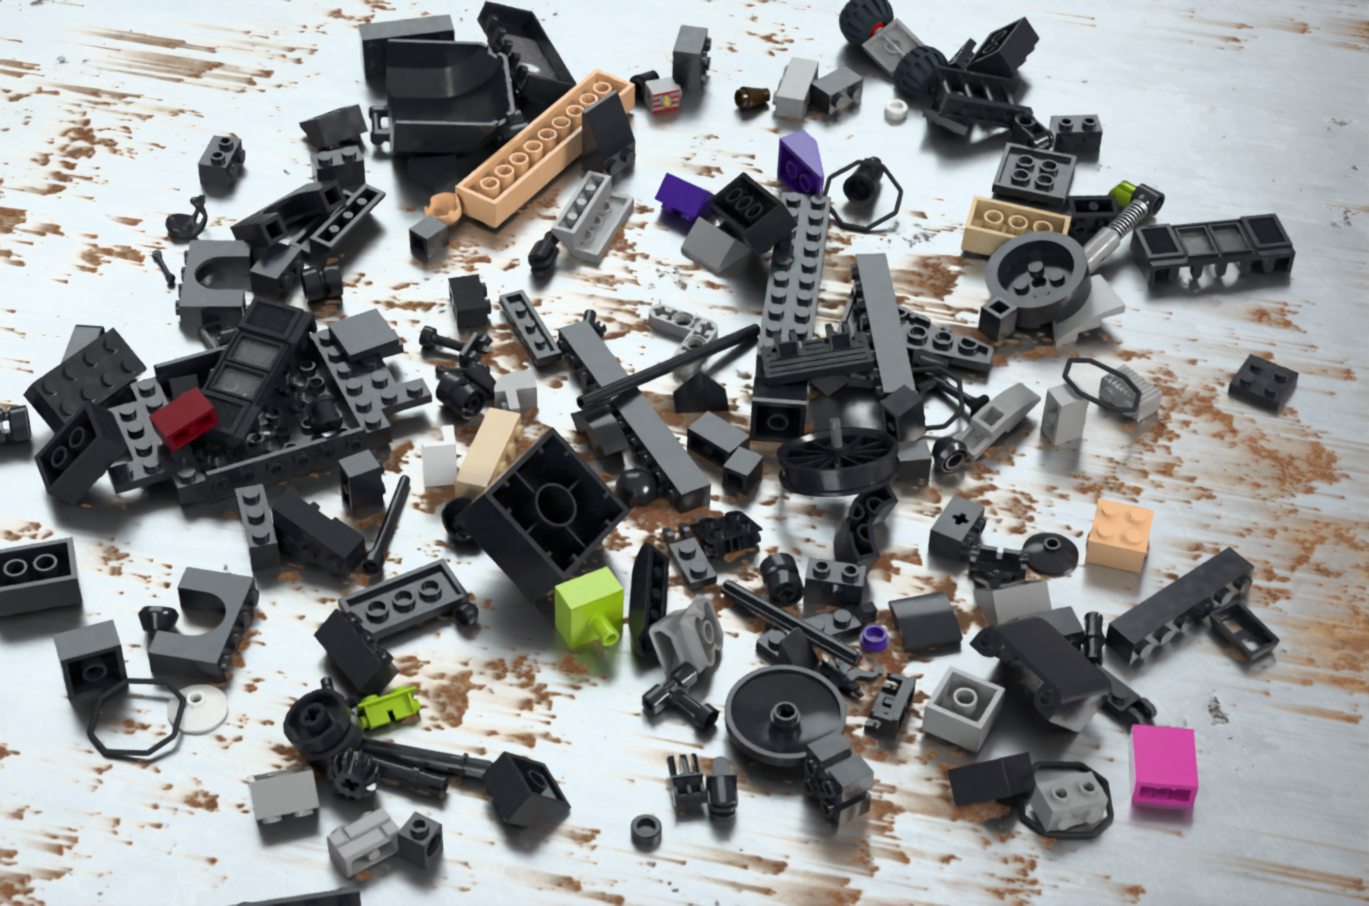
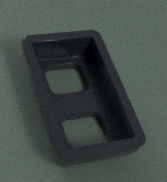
M1234 600L1210 612V622L1213 627L1248 661H1252L1272 651L1280 642L1279 638L1239 600ZM1233 620L1243 629L1232 633L1224 624ZM1254 639L1261 647L1251 651L1243 642Z

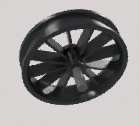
M840 418L829 420L830 429L805 433L786 441L778 448L776 453L777 461L782 466L778 476L781 486L788 491L805 496L843 497L867 493L892 483L901 472L900 463L896 459V454L899 451V442L893 435L870 428L841 427Z

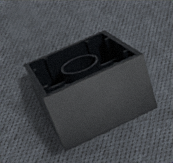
M552 427L509 464L454 519L528 599L534 603L554 589L556 585L565 581L631 511L555 428Z

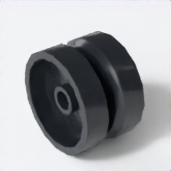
M329 688L316 689L302 696L289 709L283 722L284 735L305 761L317 769H327L329 762L332 761L338 751L345 752L348 747L356 751L364 735L363 723L341 695Z

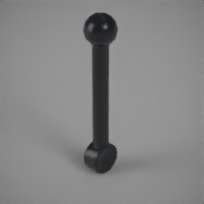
M154 250L152 258L159 262L166 275V281L173 283L176 277L170 273L164 263L162 251Z
M484 364V366L490 373V367ZM437 365L435 373L437 375H443L452 371L464 373L468 367H444Z

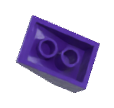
M804 129L779 138L777 178L792 192L823 196L824 171L817 141Z

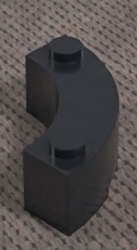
M889 484L880 489L859 494L840 518L835 529L833 541L835 560L837 562L866 566L865 576L881 557L875 544L874 528L872 525L884 521L898 503V499Z

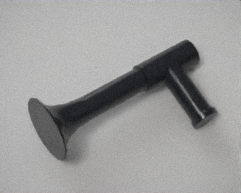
M925 372L923 375L924 382L915 384L916 391L920 394L937 388L959 400L957 387L933 372ZM963 392L964 404L970 408L971 417L990 401L989 396L986 394L977 398Z

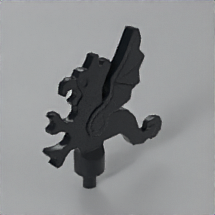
M834 657L835 666L832 659H828V662L823 659L821 660L822 665L817 669V673H824V677H828V680L837 689L843 688L852 697L857 695L859 698H862L864 693L860 691L861 686L855 681L858 679H877L878 676L883 675L884 671L880 666L874 667L872 672L863 669H852V666Z

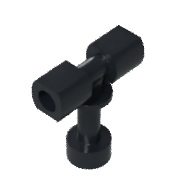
M687 662L682 663L670 673V681L664 686L656 684L642 695V705L649 713L656 715L669 703L674 707L681 704L695 715L694 723L703 730L711 728L719 716V711L711 704L701 705L688 695L689 687L697 682V671Z

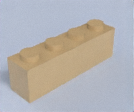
M489 407L454 480L455 498L467 496L474 500L508 466L509 459L512 460L515 456L517 441H521L524 435V425H521V413Z

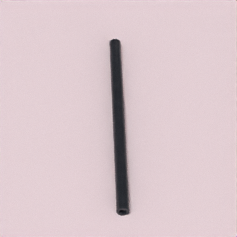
M756 323L581 395L576 399L577 405L582 410L755 338L760 335V326Z

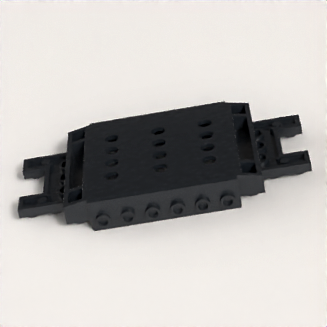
M328 329L318 331L316 334L306 331L307 348L305 350H295V369L293 371L284 370L282 374L285 383L284 389L281 392L272 391L270 396L273 408L270 413L264 412L265 414L259 417L261 429L267 427L273 429V432L267 435L261 432L258 434L249 432L246 438L250 448L248 455L223 447L211 450L206 447L209 443L196 439L172 453L155 433L149 416L157 409L172 402L167 386L169 379L196 374L199 388L203 389L208 380L210 370L215 368L220 359L222 349L227 347V345L155 364L153 366L155 377L130 383L133 402L107 409L113 412L132 459L130 462L110 467L107 470L108 477L116 494L169 479L180 504L207 500L209 503L236 496L235 489L258 484H263L264 487L337 466L340 459L368 449L373 451L391 443V426L385 416L433 402L432 393L423 378L396 384L383 358L404 353L403 343L400 338L399 346L350 363ZM247 340L237 360L269 368L279 349ZM231 369L220 389L242 396L246 394L254 395L263 378ZM299 379L307 381L303 386L293 384L294 381ZM332 394L335 396V406L342 419L341 429L333 431L334 434L327 437L321 434L314 436L308 418L311 403L301 399L306 396L317 398ZM271 445H280L282 447L281 450L272 452L267 448ZM219 460L229 462L227 466L221 468L214 465Z

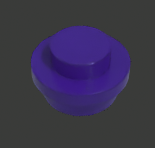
M873 624L867 626L861 632L859 641L864 649L870 652H880L887 648L889 636L882 626Z

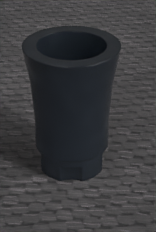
M875 156L864 159L866 161L882 163L881 160ZM859 164L853 174L843 183L844 195L852 203L859 205L869 204L875 197L876 189L883 177L884 171L881 168Z

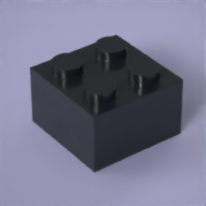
M688 25L680 26L673 49L672 78L682 91L699 93L701 84H706L707 71L710 70L711 57H708V52H710L712 38L708 37V28Z
M113 619L53 635L61 675L69 701L104 692L122 679L128 678L122 646Z

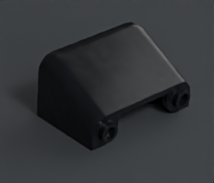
M1038 616L983 628L969 643L982 656L999 658L1010 667L1014 661H1022L1044 682L1034 697V704L1037 710L1048 721L1080 733L1111 695L1112 685L1108 677L1048 621Z

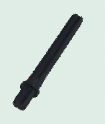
M362 738L361 744L356 750L358 752L361 749L368 754L398 763L458 773L462 778L466 775L481 778L485 771L493 764L490 760L469 757L468 753L457 755L369 738Z

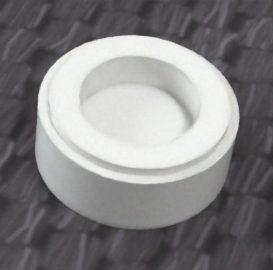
M893 99L885 103L884 115L887 118L901 120L907 116L908 106L905 102Z

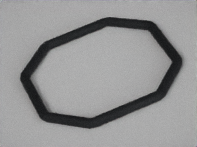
M856 160L827 177L823 196L828 195L832 179L859 164L881 168L899 192L893 212L868 226H861L843 222L832 205L830 207L831 214L840 226L869 231L898 214L903 197V189L884 164Z
M1069 358L1067 360L1062 377L1077 395L1114 413H1134L1137 411L1142 393L1127 375L1092 358ZM1072 363H1090L1123 379L1136 393L1133 407H1114L1081 391L1068 377Z
M941 366L911 368L912 373L939 371L957 382L959 410L944 424L926 426V431L948 428L965 410L962 380Z
M122 679L97 696L87 728V736L105 755L149 756L174 740L178 735L186 699L172 682L167 679ZM125 684L166 685L180 700L172 733L148 750L107 749L93 733L102 699Z
M1038 761L1032 765L1033 772L1039 767L1081 768L1085 772L1092 771L1096 780L1103 784L1104 793L1109 800L1106 805L1108 816L1091 832H1046L1041 825L1026 815L1023 792L1017 794L1021 819L1049 838H1092L1114 818L1107 779L1079 761Z

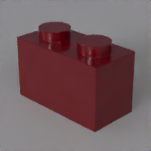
M197 387L181 394L177 399L157 409L149 416L155 433L172 453L219 424L214 407Z

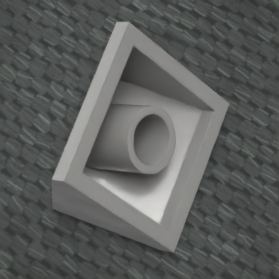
M698 217L681 246L682 252L716 274L751 252L740 240L701 217Z

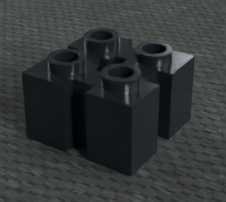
M839 730L808 744L803 786L809 796H813L817 801L821 800L820 805L823 813L828 818L831 817L839 827L869 812L871 795L867 790L873 786L874 771L860 755L856 757L853 754L851 744Z

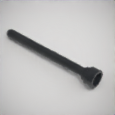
M407 475L400 477L373 548L365 553L361 560L360 569L369 576L380 575L385 565L383 551L410 484V478Z

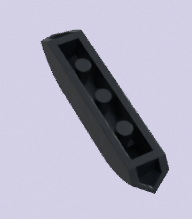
M645 541L636 556L632 569L628 615L631 644L635 652L640 656L657 654L649 635V629L654 623L666 616L670 561L669 557Z

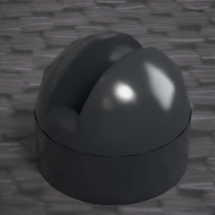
M464 602L453 610L455 620L464 628H468L478 619L479 610L474 603Z

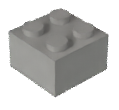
M949 666L925 705L922 730L977 753L1002 711L1006 688Z

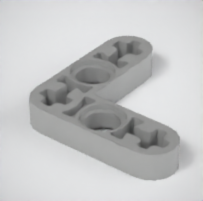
M655 304L649 308L648 321L651 326L685 338L674 352L672 358L692 350L689 348L691 345L702 346L718 338V325L710 319L665 304ZM679 322H686V323H689V325H687V326H681V325H678L677 323H679ZM702 360L678 369L674 373L689 375L694 372Z

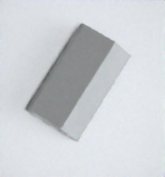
M588 171L552 225L551 232L574 257L598 263L633 208L634 197L611 192V176Z

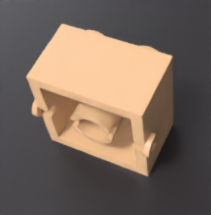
M1099 498L1091 532H1088L1086 540L1088 547L1085 562L1141 574L1144 557H1147L1150 545L1147 544L1155 510Z

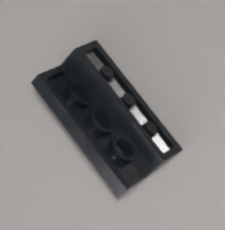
M366 183L355 193L343 189L342 191L347 203L329 213L318 214L288 245L300 248L302 257L308 260L332 251L386 196V192Z

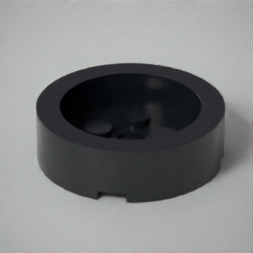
M1034 231L1010 239L993 253L985 269V282L990 300L1000 296L1016 306L1018 310L1015 325L1019 327L1041 328L1040 324L1056 321L1057 324L1070 318L1085 304L1092 287L1086 254L1081 245L1073 238L1054 231ZM1046 282L1045 286L1034 288V285Z

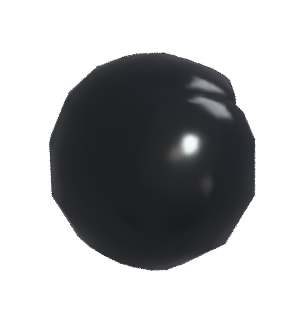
M629 469L624 471L617 479L614 493L629 509H633L637 504H643L644 507H647L649 502H652L657 496L658 484L649 472L641 469Z
M467 496L453 498L445 504L441 512L442 523L446 532L460 542L473 540L454 519L473 501Z

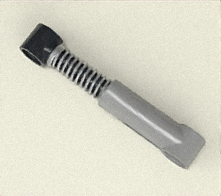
M1143 183L1139 184L1131 196L1130 204L1107 227L1101 228L1082 247L1086 254L1090 275L1120 245V240L1144 216L1148 214L1155 216L1160 211L1165 200L1163 193Z

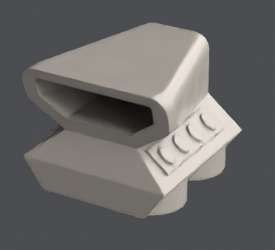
M698 593L688 608L674 610L654 623L649 629V635L664 674L669 678L670 673L684 662L689 663L700 674L705 667L714 665L715 651H721L723 648L724 634L712 601Z

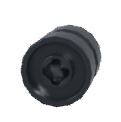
M337 263L322 265L320 270H317L315 267L300 270L302 288L307 302L321 300L323 295H326L328 298L343 295V284Z
M456 371L446 374L438 383L435 391L439 402L451 408L453 412L466 420L477 416L486 402V392Z
M27 405L12 406L9 411L0 408V444L7 443L9 438H12L15 442L31 440V426ZM4 421H9L10 429H4Z
M782 552L774 553L761 562L759 571L765 585L768 600L781 608L790 607L803 598L805 589L796 561L792 555Z

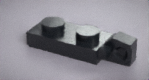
M873 602L862 603L858 606L848 605L804 619V621L841 640L860 634L861 629L866 627L868 623L875 622L878 609Z

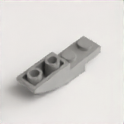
M1018 383L989 401L971 417L970 425L956 438L967 445V458L974 462L1003 432L1008 434L1041 401V397L1022 383Z

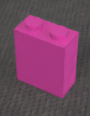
M1132 724L1128 741L1131 801L1194 806L1199 787L1194 729Z

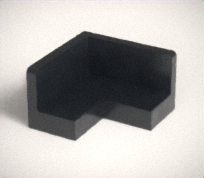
M1029 752L947 770L956 806L1008 797L1035 789L1036 786Z

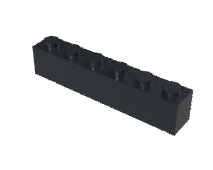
M1226 548L1108 624L1105 644L1129 664L1139 657H1146L1156 646L1166 644L1176 633L1186 631L1196 620L1206 618L1216 607L1224 606L1236 594L1246 592L1252 585V575L1255 566L1232 548Z

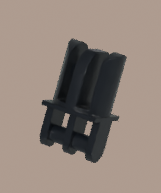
M696 753L691 754L692 772L689 770L686 754L679 755V775H677L674 755L668 756L666 760L674 806L677 807L679 803L685 802L688 805H693L694 801H701L702 804H705L706 792L703 772L700 773Z
M718 756L713 759L712 774H706L705 792L712 816L722 822L730 820L735 815V809L738 806L737 773H729L728 760L723 756Z

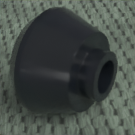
M941 437L933 445L932 455L935 466L939 471H954L967 458V445L953 437Z
M144 606L138 612V617L142 630L148 632V637L154 638L157 630L172 633L179 619V614L172 607Z

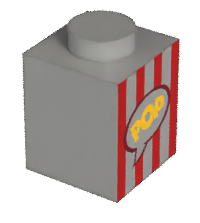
M672 77L645 81V102L652 114L679 109V99L682 98V91Z

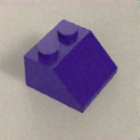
M666 172L654 199L662 203L660 208L673 214L675 210L682 212L680 217L694 223L698 217L707 220L713 215L706 202L715 194Z

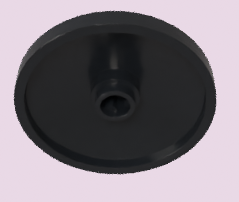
M771 665L744 675L730 689L726 698L724 712L725 726L735 745L750 757L776 766L805 765L807 745L837 730L844 735L847 718L845 701L836 686L821 674L794 665Z

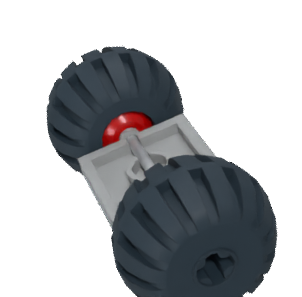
M850 0L842 9L839 16V26L845 39L856 46L863 47V50L891 78L894 76L895 84L900 92L914 98H919L932 92L930 90L931 87H927L932 70L935 65L948 67V60L938 49L926 46L898 18L894 19L893 8L888 0Z

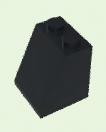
M754 377L750 441L785 443L796 436L804 434L808 381L768 386L766 378Z

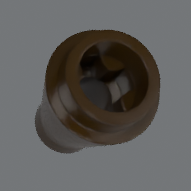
M745 86L737 89L734 94L735 104L738 108H743L744 110L768 102L771 97L768 88Z

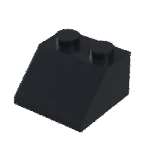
M359 104L340 107L299 122L301 129L317 148L326 147L327 150L340 147V142L346 139L348 143L362 138V133L368 132Z
M503 751L481 776L487 787V794L496 802L500 809L499 814L501 818L508 824L530 827L566 813L572 808L545 763Z

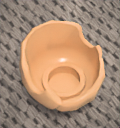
M442 192L432 196L429 208L427 206L424 207L425 218L431 215L443 221L448 227L454 225L462 214L458 195L452 192Z

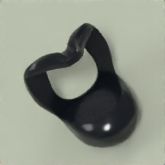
M201 194L190 198V203L196 208L193 215L175 213L166 218L165 227L173 237L192 238L202 233L208 220V214L204 207L205 195ZM201 213L203 217L198 226L195 227L198 215Z

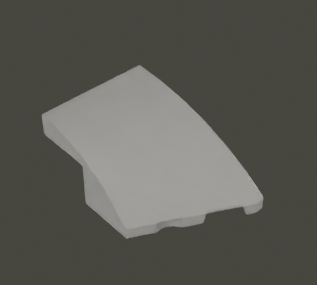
M1100 274L1091 277V292L1082 308L1073 316L1056 324V321H1053L1055 346L1077 341L1079 332L1100 327L1103 318L1124 313L1126 304Z

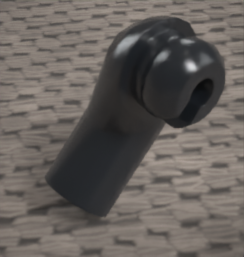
M586 310L583 320L587 319L599 337L602 338L607 331L606 325L603 324L601 327L600 321L595 322L597 313L594 310Z

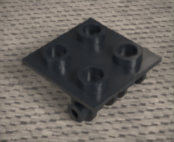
M738 510L725 513V516L718 518H703L699 520V523L690 525L691 529L708 542V545L704 547L707 556L712 555L713 558L725 555L727 551L728 553H733V545L736 551L757 546V543L761 542L759 531H763L761 526L745 513Z

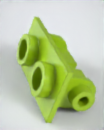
M399 686L389 691L388 695L379 698L377 695H372L362 699L361 703L357 705L355 714L356 716L363 715L359 717L363 723V729L368 727L371 730L389 724L390 718L387 712L390 711L393 712L396 721L416 715V711L421 710L419 700L412 699L414 698L416 686L409 688Z

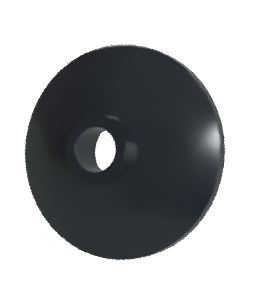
M1045 532L1035 534L1025 541L1022 548L1024 550L1023 553H1029L1027 565L1034 571L1045 575L1056 576L1066 574L1075 568L1079 559V552L1075 544L1068 538L1056 533Z

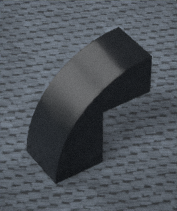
M596 404L571 413L577 433L587 432L597 460L629 448L620 425L614 416L602 405Z

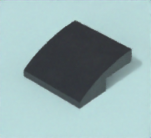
M944 591L888 602L895 630L899 629L905 653L961 643L963 640L956 615Z

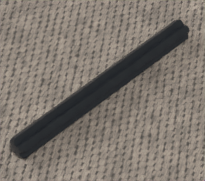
M730 580L723 582L720 591L725 596L790 632L799 626L809 643L850 666L857 667L860 664L863 654L739 584Z

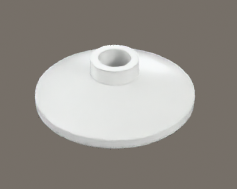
M198 684L180 690L186 699L179 727L180 731L186 733L206 732L220 725L226 718L229 708L228 700L225 694L218 688ZM175 695L172 696L167 706V716L172 725H174L180 700Z

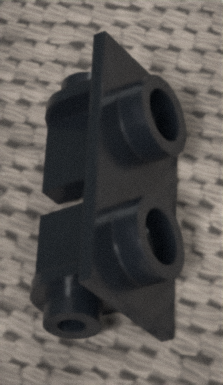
M978 543V546L972 545L969 571H983L985 573L1011 571L1012 577L1025 579L1029 553H1023L1024 550L1008 548H1003V553L997 552L998 547L982 545L981 543Z

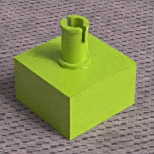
M608 566L555 586V626L571 649L599 638L604 646H611L618 641V631L623 629L624 589Z

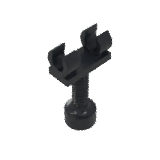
M427 325L423 327L419 337V344L421 346L432 348L436 344L460 352L459 366L469 367L474 363L481 365L482 363L479 362L482 357L481 354H488L492 346L489 345L493 341L487 335L479 336V333L474 332L467 343L438 335L436 328Z

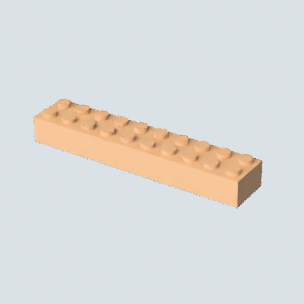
M597 68L455 186V194L458 195L462 213L497 228L582 153V111L611 91L616 90L625 113H629L635 107V84Z

